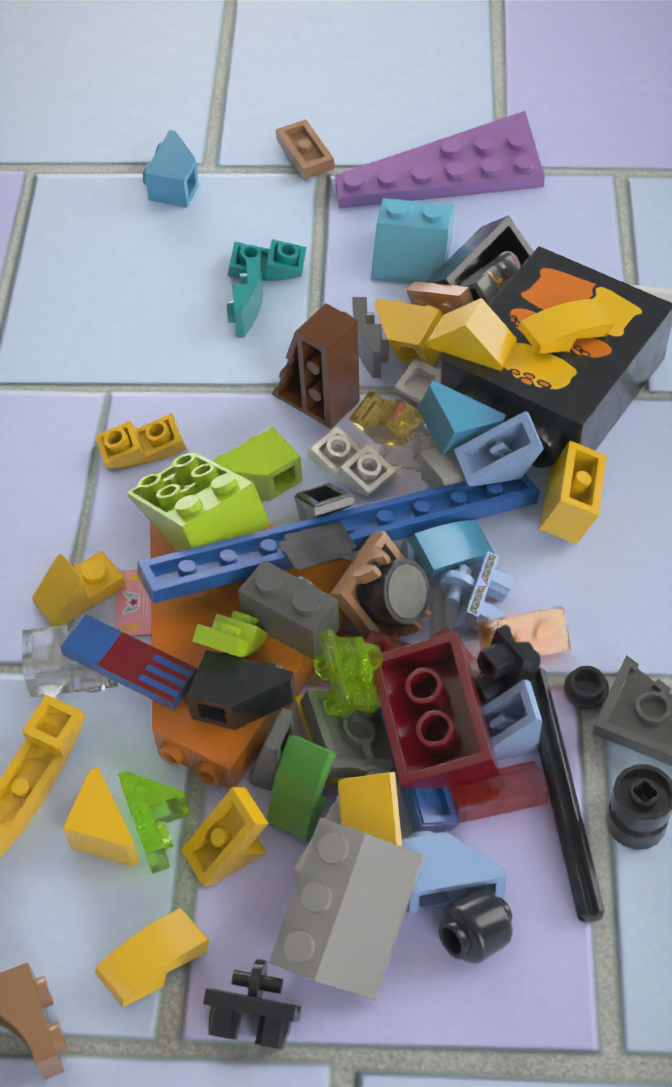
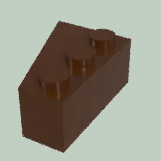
M325 303L295 331L285 357L288 361L279 373L278 377L281 379L274 388L272 395L332 429L360 402L358 320L354 319L347 312L340 311Z

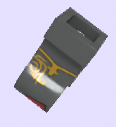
M506 253L477 270L459 286L469 287L470 290L475 288L480 299L482 298L488 305L517 272L519 266L512 254Z

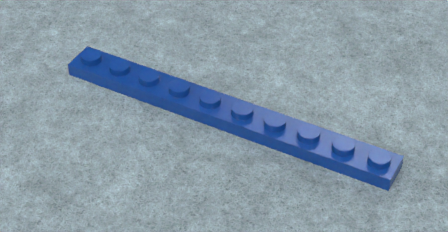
M526 473L521 479L472 487L467 484V481H462L137 562V575L152 603L155 604L247 580L263 560L282 570L293 568L294 565L279 546V542L286 541L285 534L341 522L357 548L351 549L354 552L363 547L372 532L385 531L392 541H396L440 525L476 520L537 504L540 490Z

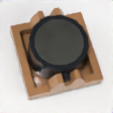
M385 531L371 533L330 593L332 597L338 599V606L377 654L391 651L400 636H408L420 631L422 625L419 623V620L429 617L431 611L428 609L430 586L424 569L416 561L405 559Z

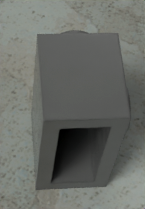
M265 560L261 562L238 590L241 613L257 618V627L269 633V636L314 661L339 630L338 599L319 590L305 577H295Z

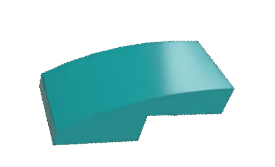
M271 239L269 249L234 241L227 276L240 278L241 273H247L246 258L260 257L263 281L299 278L303 272L306 247Z
M260 257L246 258L247 273L240 274V284L233 285V300L226 301L228 323H235L237 338L245 337L257 318L262 303L263 279Z

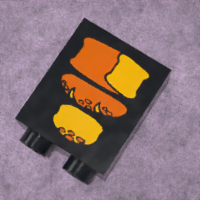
M538 246L488 304L517 338V344L502 371L446 353L441 359V384L505 414L503 423L527 411L544 448L532 466L538 468L552 466L569 441L596 451L665 359L672 325V303ZM584 299H593L613 323L607 337L579 338L575 340L570 351L537 353L518 328L522 320L556 305Z

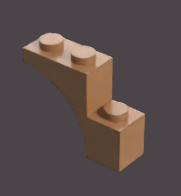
M27 962L0 973V1026L17 1036L30 1049L43 1077L48 1079L65 1072L60 1054L67 1052L68 1047L59 1021L51 1024L46 1007L54 1005L47 979L45 975L36 978L30 964Z

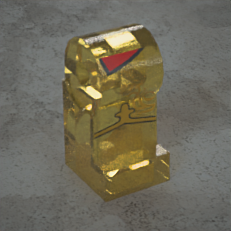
M369 391L349 420L375 443L405 446L410 438V432L416 425L422 423L424 418L418 410L403 400L383 399L377 392Z

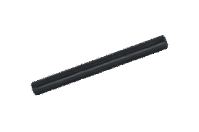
M539 667L533 677L526 678L525 680L531 683L542 718L538 746L541 764L578 919L585 923L598 921L603 918L605 908L547 673L543 668Z

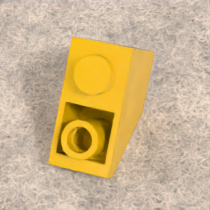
M377 299L374 304L386 338L399 361L410 365L413 359L416 358L433 367L442 352L427 347V341L443 316L440 309L430 305L418 306L407 304L401 300Z

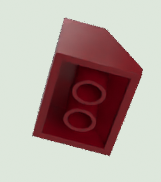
M457 630L369 657L402 788H458L501 775L468 654Z

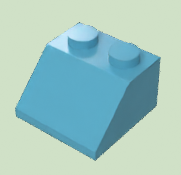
M383 198L376 224L371 280L408 284L426 282L449 258L453 238L454 205Z

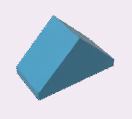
M434 380L431 381L417 408L441 455L455 452V448L503 423L506 416Z

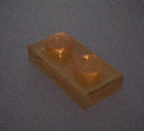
M562 606L476 622L481 650L490 646L495 630L504 625L511 629L512 637L516 643L529 642L540 656L571 650L565 609Z

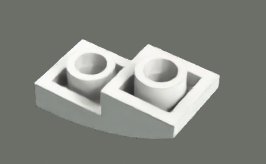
M338 426L309 449L308 457L348 488L366 497H369L396 473V469L369 444L361 448Z

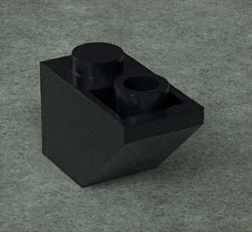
M206 650L187 694L191 717L194 720L236 730L293 703L296 696L294 673L276 663L268 662L262 664L226 652L217 653Z

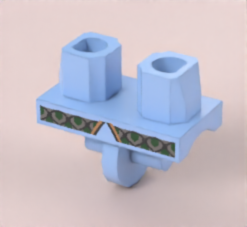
M487 551L481 566L474 567L471 575H468L470 568L463 564L458 565L457 570H448L442 574L439 586L447 594L446 602L456 606L459 600H462L451 631L457 630L458 634L463 636L471 627L490 635L498 627L503 610L484 601L487 595L502 603L511 590L514 577L496 568L499 559L498 555Z

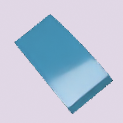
M476 520L459 521L415 533L409 541L428 577L458 568V565L461 564L470 568L482 563L487 551L494 553Z

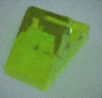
M128 771L119 773L118 777L152 874L170 868L166 850L174 846L166 824L190 814L186 794L175 788Z

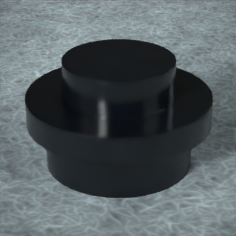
M580 666L568 674L565 679L564 694L567 700L578 708H597L605 702L608 696V681L604 674L595 667Z

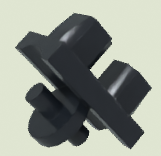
M507 625L495 630L490 646L481 650L477 658L478 667L481 672L474 679L482 707L522 680L533 677L541 664L540 655L533 648L532 644L526 641L516 643L512 637L511 629Z
M258 958L255 960L251 972L235 969L232 975L231 984L248 988L247 995L206 988L203 1004L210 1005L208 1035L238 1040L243 1012L260 1015L255 1044L275 1049H284L292 1022H299L302 1006L262 998L264 991L281 994L284 979L267 976L268 962Z

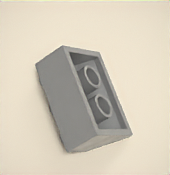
M320 817L269 963L313 981L376 1000L425 855Z

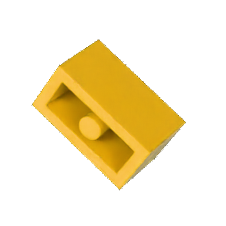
M573 441L567 443L548 471L539 530L574 544L580 541L599 517L607 455Z

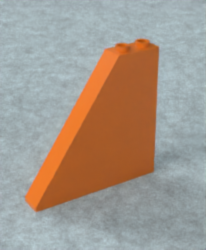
M150 522V559L177 552ZM270 525V526H268L267 528H265L264 530L271 529V528H275V527L272 526V525ZM341 557L301 570L293 567L284 571L295 577H305L316 588L330 595L352 561ZM246 580L155 604L151 601V646L197 669L206 650L222 653L223 651L192 642L198 624L212 628L216 614L231 618L233 611L241 612L238 590ZM338 606L339 630L315 661L269 635L266 642L258 650L242 658L262 664L268 662L276 663L283 666L286 670L293 671L295 693L298 696L350 619ZM187 694L175 710L152 700V731L158 754L173 766L178 767L182 764L196 771V774L209 785L217 787L221 784L228 789L237 787L259 755L277 715L281 713L283 708L233 730L192 719ZM291 703V704H289V705H287V706H285V707H283V708L289 710L293 703Z

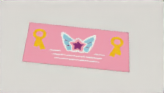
M120 570L119 572L124 576L126 586L116 592L115 628L130 636L151 635V599L137 575V570Z

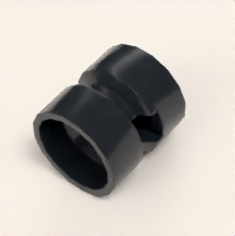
M648 764L632 765L624 769L616 777L606 815L607 829L613 839L621 845L634 850L648 849L657 845L665 836L672 814V780L669 775L657 767Z

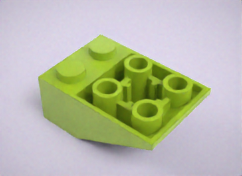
M195 452L177 457L172 462V466L158 474H151L142 478L138 482V486L126 492L129 499L177 552L259 532L271 525L252 481Z

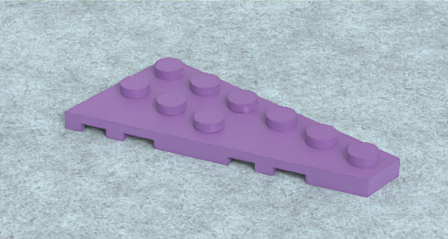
M522 111L336 174L335 188L339 208L381 204L383 198L415 201L544 187L545 175L526 111Z

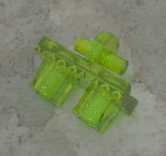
M326 629L319 636L323 652L313 660L316 674L322 680L330 681L332 684V689L323 697L326 712L344 718L356 709L373 713L381 706L373 680L375 677L373 671L383 662L380 648L375 644H365L362 637L343 638L337 636L333 630Z

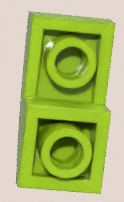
M233 611L231 618L216 614L212 628L198 624L192 642L238 657H244L258 650L266 642L269 633L256 626L257 618Z

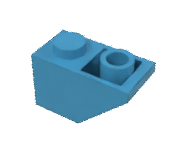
M169 130L162 143H158L151 163L147 164L144 168L143 184L147 186L149 200L188 207L199 186L196 158L178 133L174 130Z

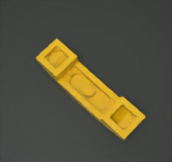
M47 694L21 731L26 740L0 778V858L15 843L45 801L74 747L86 716L84 711Z

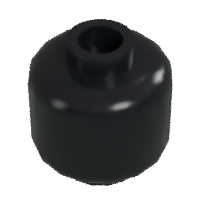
M485 889L471 890L448 904L442 911L438 929L442 945L456 959H462L467 963H481L503 949L511 941L513 933L511 909L504 899L495 896Z

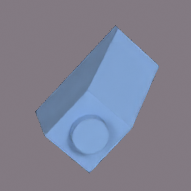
M419 831L411 834L408 838L402 839V847L425 855L408 904L409 913L446 907L451 902L474 889H485L495 896L504 897L507 880L505 868L448 832L434 834L431 831Z

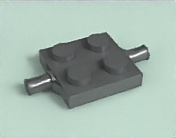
M338 663L330 665L326 669V673L329 676L332 688L329 690H307L300 700L313 742L337 753L327 778L359 777L395 772V776H397L380 713L373 718H368L359 711L358 706L351 705L346 699L348 692L343 686V680L347 676L344 664L340 663L339 666Z

